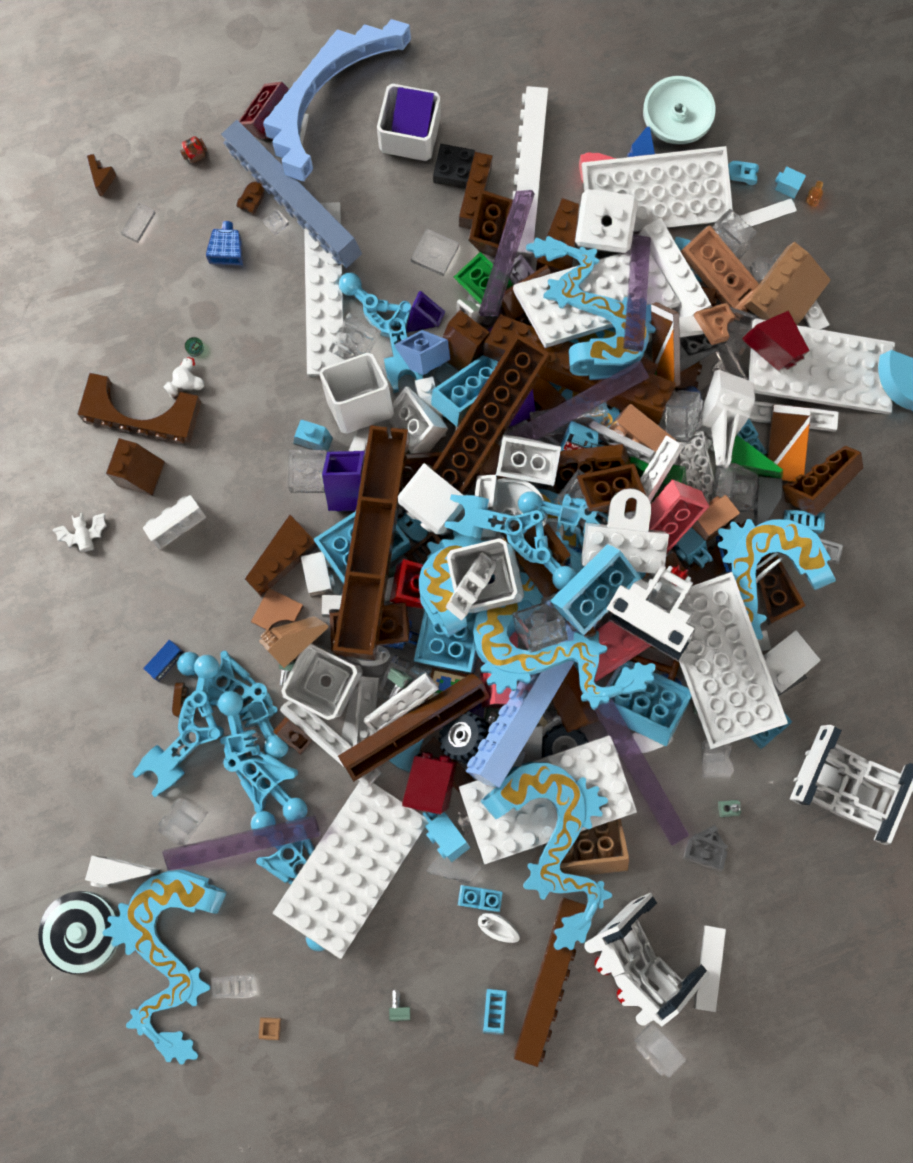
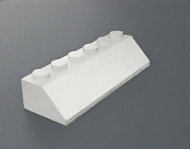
M660 218L645 226L633 240L631 248L634 250L644 246L647 247L680 302L678 307L672 308V310L679 312V317L694 316L696 311L712 307L662 219Z

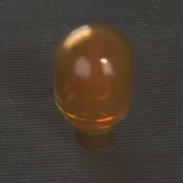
M817 181L815 187L809 189L806 196L808 205L816 206L820 203L823 196V182Z

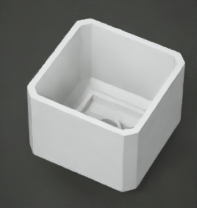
M393 83L387 86L377 124L378 143L382 153L423 161L432 158L441 120L439 94L434 91ZM398 87L434 93L435 110L427 137L421 138L391 132Z
M589 189L582 193L575 237V245L578 249L584 247L586 250L597 249L600 252L615 254L629 251L631 249L638 206L636 197L634 195ZM604 216H610L612 219V224L608 227L603 226L601 223V219Z
M365 353L324 367L319 372L327 403L342 433L347 434L390 419L394 415L388 383L373 354Z
M424 463L398 495V503L407 510L405 513L412 519L420 520L422 522L420 525L427 531L439 535H450L453 530L444 527L445 521L459 522L465 515L464 507L458 502L450 500L451 494L464 495L432 470V466Z
M499 538L450 550L447 555V561L454 591L481 552L497 564L493 572L495 581L492 584H487L482 589L478 599L472 604L469 613H476L522 601L524 591L513 546Z
M310 644L299 654L281 690L283 698L327 720L340 717L363 671L360 665L342 656H337L334 652L318 644ZM326 675L332 681L328 687L323 686L321 683V679Z

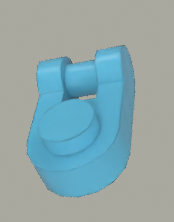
M732 161L728 164L730 180L746 182L748 185L757 184L756 173L759 171L758 164L742 161Z
M405 512L401 519H397V525L412 541L420 542L427 536L428 532L420 525L422 523L420 520L412 519ZM412 521L413 524L409 527L405 525L407 522Z

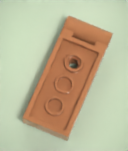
M709 225L680 252L706 286L715 289L714 295L722 304L727 303L736 319H740L749 311L744 304L758 287L759 283Z

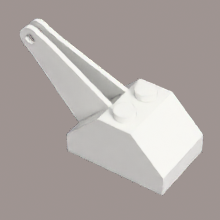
M721 370L714 372L698 425L712 431L716 465L728 468L731 462L735 436L750 417L755 394L753 382Z

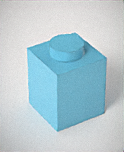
M786 166L784 172H779L775 180L778 183L775 190L794 199L806 175Z

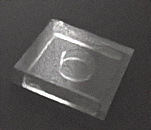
M426 229L411 257V262L444 276L459 248V243Z

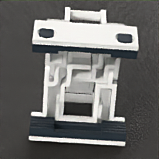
M662 565L654 579H650L648 583L641 579L634 582L630 589L620 585L607 610L613 613L610 617L612 623L679 661L692 640L693 636L691 634L695 627L689 624L695 610L690 608V603L687 602L690 597L688 591L693 582L690 581L691 578L687 574L688 569L681 571L680 565H678L677 568L669 566L666 570V567Z
M833 725L821 726L811 750L805 753L806 758L798 777L794 778L793 782L796 785L789 800L799 805H810L813 802L842 818L875 831L874 841L883 845L891 844L913 791V763L905 765L900 774L875 762L868 761L836 744L842 731ZM825 761H827V762L833 764L834 766H836V767H838V768H840V769L838 770V769H836V768H834V767H832V766H829V765L825 764ZM848 779H851L846 792H844ZM868 782L882 787L881 792L883 793L875 810L872 809V805L879 789ZM890 796H893L886 814H883Z
M648 893L630 901L608 924L601 927L597 935L588 940L584 947L589 953L602 950L600 956L595 960V968L602 975L612 973L619 987L617 998L623 1006H639L642 1008V1011L636 1016L637 1023L644 1026L654 1020L662 1027L680 1013L710 973L701 964L682 980L659 956H655L638 920L643 913L649 912L657 904L652 893ZM621 938H622V939L624 938V941H625V943H626V945H627V947H628L629 953H627V951H626V949H625V946H624V944H623L622 941H621ZM648 978L660 988L658 991L649 984Z

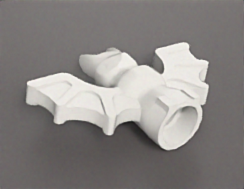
M80 513V517L75 518L72 516L73 526L76 529L75 534L69 533L64 526L54 528L53 532L56 533L59 542H66L70 548L74 544H78L80 552L94 550L92 539L101 538V531L107 527L105 524L106 515L102 513L94 516L92 527L88 530L83 514Z

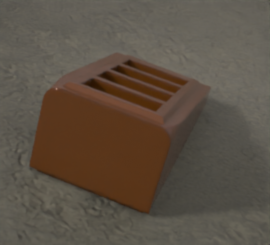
M430 532L404 555L409 561L423 565L428 560L427 556L431 554L425 544L432 542L433 538L439 544L440 540L443 539L439 534ZM420 548L426 553L425 557L419 551ZM414 552H415V553L418 555V557L421 559L419 562H418V561L416 560V558L412 555Z

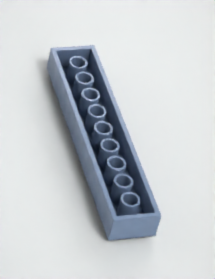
M238 120L221 133L225 140L223 144L229 150L230 155L235 160L238 159L246 171L249 170L252 173L251 176L257 183L261 182L263 184L262 187L269 195L272 193L275 201L280 206L283 205L286 208V212L292 218L295 217L297 219V223L302 229L309 231L308 234L315 242L318 240L321 248L327 254L330 253L332 259L338 265L342 264L345 268H348L362 255L355 238L295 178L285 175L282 164Z

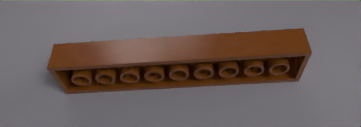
M500 314L485 341L484 356L499 362L515 335L518 334L550 353L552 359L540 376L541 379L622 411L632 404L654 423L660 424L673 396L676 386L675 382L636 367L614 379L590 380L589 376L574 375L570 372L569 349L575 343L566 341L545 348L534 327Z
M516 334L433 466L432 470L464 496L468 493L552 359L550 353Z

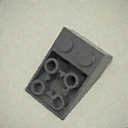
M705 334L680 337V372L720 349L718 343L711 345ZM651 341V343H650V345H649V349H650L651 352H652V341Z

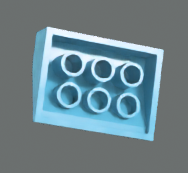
M356 511L314 538L315 543L343 585ZM396 525L391 562L411 549L410 541L398 525Z
M424 611L414 662L469 675L475 673L478 654L475 649L473 629L478 612H468L465 617L468 624L467 627L447 637L440 625L434 626L426 611Z
M627 661L618 667L605 687L615 686L623 668L627 667L632 670L635 663ZM653 672L654 681L644 683L646 691L625 695L620 694L609 698L608 703L601 702L597 709L600 715L667 747L692 696L689 688Z

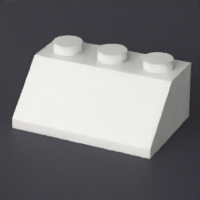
M191 495L188 497L184 496L178 500L175 506L163 510L162 515L150 519L143 529L151 542L160 550L205 519L206 516Z

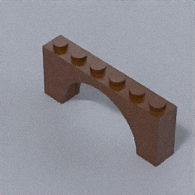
M89 373L77 413L82 422L89 425L97 423L108 429L116 427L126 433L134 431L138 435L145 437L153 435L159 440H166L167 438L178 444L191 442L201 406V400L197 395L180 392L173 406L162 415L147 420L132 419L122 415L115 409L111 398L112 382L108 376Z

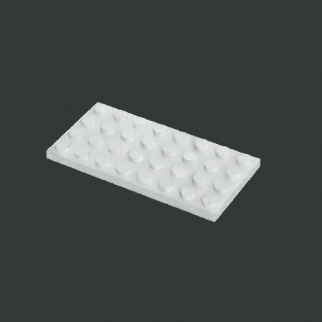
M726 146L591 161L581 164L584 192L589 189L634 195L636 197L638 206L633 232H641L645 226L660 218L667 229L734 220ZM604 216L601 219V223L603 226L608 227L612 224V219L610 216Z
M646 246L600 259L599 263L594 265L590 275L579 286L584 292L609 297L621 302L624 297H628L632 304V301H638L635 300L637 297L643 299L645 305L658 302L670 309L678 307L680 303ZM576 267L513 286L516 297L545 348L614 327L604 317L578 309L569 304H566L564 308H559L557 301L543 298L544 293L550 289L548 285L549 279L559 280L565 273Z
M755 318L752 321V328L765 320ZM797 326L810 351L804 355L805 359L797 363L792 369L786 370L784 368L779 371L751 348L749 381L753 382L754 393L888 415L892 413V399L882 387L878 365L880 355L889 350L895 351V342Z
M730 572L691 586L688 591L690 597L687 602L690 603L689 607L695 610V613L689 624L695 627L691 634L693 636L692 640L679 659V663L710 748L713 749L788 724L733 573Z
M611 735L532 761L546 762L558 766L570 774L575 782L581 777L586 778L587 789L594 786L599 787L597 795L606 797L608 802L599 807L603 813L601 817H590L592 827L637 812ZM479 780L459 786L484 865L548 843L558 819L557 810L552 802L546 798H536L529 801L518 811L512 808L502 817L495 819L480 801L496 787L485 785ZM582 827L581 831L587 830V828Z
M359 782L272 914L341 960L428 821L412 808L403 807L400 800L376 784L371 783L366 787Z

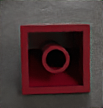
M789 310L755 325L742 338L749 347L778 371L784 368L786 370L792 369L797 363L804 360V355L810 351Z
M425 751L415 755L402 806L440 815L445 812L450 806L457 761H453L445 755H441L440 758L434 757L433 753Z

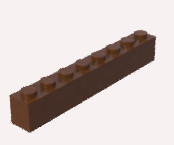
M471 673L338 755V758L353 782L490 698L483 682L474 673Z
M564 897L561 898L513 1055L515 1060L538 1067L539 1062L543 1063L546 1051L543 1048L545 1042L549 1043L552 1030L549 1028L551 1022L556 1021L558 1015L556 1005L558 1001H562L564 995L562 985L564 981H568L571 971L568 969L569 962L574 961L577 951L576 949L569 950L567 947H563L560 950L555 949L554 943L557 940V936L554 932L556 929L564 927L561 921L562 918L584 912L587 906L585 904Z

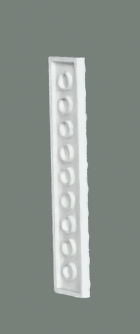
M340 202L320 203L341 224ZM304 229L308 377L320 376L319 372L322 368L344 361L343 293L338 285L342 276V264L338 265L332 259V255L330 253L327 254L321 248L318 240L315 242L308 234L309 231Z

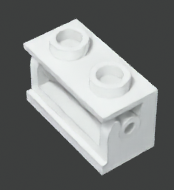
M319 552L301 556L310 597L329 592L328 590L333 592L332 586H335L334 577L329 575L328 571L331 565L323 553Z

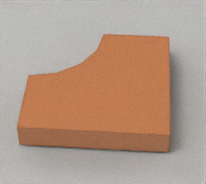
M727 303L696 311L694 314V318L711 345L729 339L727 327L736 317Z
M268 588L251 623L265 630H270L273 625L282 621L295 622L303 608V604Z

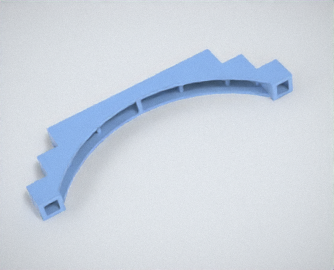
M391 19L383 27V30L364 24L357 31L356 35L336 30L324 47L320 49L317 56L312 59L309 66L302 72L298 80L293 83V86L263 123L266 136L273 139L275 155L283 158L282 166L286 176L304 182L313 170L311 156L305 153L301 144L300 134L304 114L315 94L327 81L346 67L376 54L397 49L403 50L411 40L409 24Z

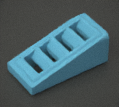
M784 510L783 520H790V516H794L793 521L798 523V517H801V524L806 526V519L810 518L809 526H806L817 534H821L824 531V512H820L815 516L806 511ZM815 519H817V526H814Z
M487 989L483 1033L504 1035L507 991ZM490 997H500L502 1002L491 1001ZM490 1005L502 1006V1010L489 1009ZM489 1014L501 1015V1019L489 1018ZM488 1023L500 1024V1028L488 1027Z

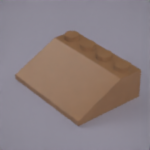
M793 242L786 247L744 306L762 320H768L789 310L798 326L831 279L806 250L796 242Z
M313 616L275 627L272 630L267 629L261 634L260 637L262 639L259 642L285 668L329 626Z
M621 818L581 831L560 864L561 872L577 876L628 871L629 856Z

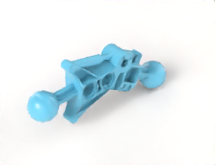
M534 491L525 492L518 499V507L523 514L541 510L545 514L557 516V529L559 530L561 525L564 526V531L570 527L571 533L578 535L582 548L584 537L580 526L577 525L580 518L585 520L583 534L585 533L586 523L606 525L597 514L608 522L609 515L604 512L586 510L585 500L577 497L576 499L571 498L570 494L564 496L562 505L542 501L540 495ZM637 572L641 579L646 575L645 572Z
M222 651L220 653L221 664L219 671L214 678L210 679L209 683L210 705L218 707V700L223 693L227 691L235 692L236 689L243 688L244 694L241 696L243 703L250 699L253 700L247 706L242 707L239 712L240 716L245 715L241 720L243 722L247 721L244 727L248 728L258 725L266 740L263 747L265 755L269 754L277 760L282 759L287 754L289 746L273 732L274 729L269 719L278 712V709L273 706V701L266 687L261 683H256L250 677V674L227 651ZM194 652L182 653L177 660L179 672L186 676L196 674L194 664L199 655ZM234 671L237 672L244 680L250 682L252 686L249 687L246 684L237 680L235 678ZM220 679H227V684L224 687L218 686ZM258 691H262L260 695H256Z
M233 691L223 693L218 700V708L221 713L228 717L231 730L230 735L220 739V743L225 745L224 752L226 757L223 762L224 767L230 772H236L241 780L242 787L254 805L256 813L265 809L266 799L271 793L283 806V815L286 820L294 823L301 822L307 816V804L300 798H291L279 785L283 780L294 779L298 775V770L288 767L269 754L265 755L260 751L259 744L253 743L258 739L257 737H252L256 731H243L239 716V712L243 707L241 696ZM251 751L254 756L247 757L245 753ZM251 764L256 766L257 771L251 769ZM264 778L269 779L270 786L265 783Z
M259 811L251 819V829L258 836H266L278 851L269 857H259L256 863L284 883L291 885L293 880L290 877L295 879L298 875L296 872L297 866L307 862L303 857V844L309 856H311L315 848L302 823L296 825L295 834L287 843L275 829L276 819L270 812ZM289 848L293 849L294 857L291 860H286L283 856L284 851ZM306 937L307 946L311 950L318 952L325 950Z

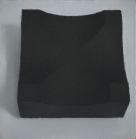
M440 143L433 173V183L452 184L466 189L475 150Z

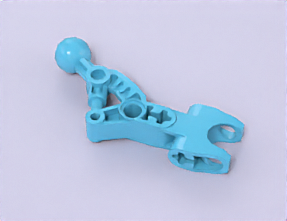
M354 273L342 275L338 284L341 292L347 296H355L363 304L364 316L369 324L381 336L390 338L393 357L384 358V364L393 392H399L398 381L404 375H411L415 380L423 379L422 374L410 370L395 348L397 340L400 339L402 341L407 338L406 328L411 304L408 301H402L400 305L388 303L387 300L377 299L375 295L368 294L361 288L362 282L358 275ZM396 311L389 320H384L376 312ZM395 326L401 328L399 331L392 330V328Z
M451 494L450 500L461 504L465 509V515L459 522L445 521L444 527L462 535L481 538L483 528L505 533L509 544L529 562L543 564L553 574V584L559 590H562L577 575L573 568L561 566L552 557V551L548 548L547 536H544L542 522L545 519L543 511L535 510L514 516L487 510L488 498L475 495L462 496ZM497 517V520L506 522L505 525H495V523L492 522V519ZM513 520H517L520 524L517 531H513L511 528ZM533 526L536 528L537 537H534L536 549L532 548L524 538L526 531Z
M202 655L194 664V671L198 676L196 691L185 699L178 722L180 736L165 751L159 745L153 747L142 758L132 774L137 778L147 770L156 773L158 784L151 793L154 797L159 796L163 791L175 785L183 777L185 772L178 765L199 744L216 740L224 735V729L215 723L211 714L213 710L209 703L211 698L208 692L210 679L214 678L219 671V663L214 656ZM197 707L201 716L205 717L209 727L195 725L194 715ZM190 732L195 733V742L189 739ZM183 745H185L186 747H183V748L180 750V754L178 755V754L176 753V752L178 751L177 748L182 747Z

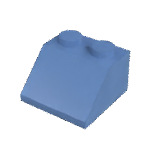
M424 330L395 344V348L410 370L422 375L429 373V371L442 366L450 360L448 340Z

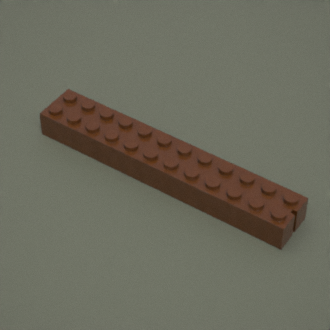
M370 425L333 646V651L337 656L369 660L376 659L400 505L398 503V495L402 492L410 441L408 429L391 428L392 438H389L387 427Z

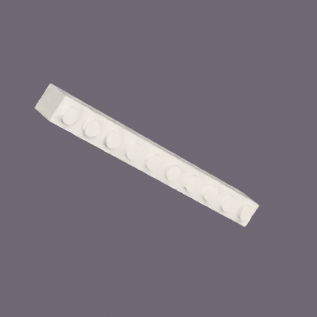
M527 86L526 94L522 93L521 105H525V109H521L520 121H523V126L519 125L518 137H522V141L518 142L517 153H520V158H516L515 169H519L518 175L515 174L514 186H517V191H513L512 197L516 204L511 214L514 224H510L509 235H512V241H508L507 252H511L510 259H516L521 254L527 261H532L533 252L527 251L526 245L534 243L548 88Z

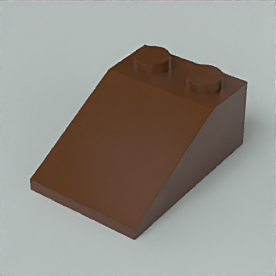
M634 464L577 476L588 511L609 512L613 497L624 489H636L646 495ZM635 498L627 499L624 513L636 511L637 501Z

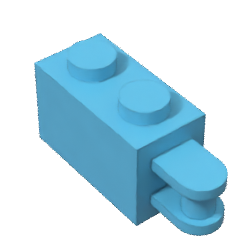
M692 527L673 547L676 550L677 556L682 561L685 560L689 565L695 562L700 568H703L705 563L713 561L712 556L707 552L706 541Z
M431 812L422 813L429 822L425 826L429 831L426 835L433 844L437 842L440 846L437 850L443 859L448 857L453 862L470 849L468 843L445 812L441 815Z

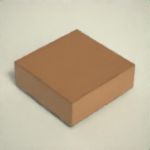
M260 1017L259 1039L280 1040L281 1018Z

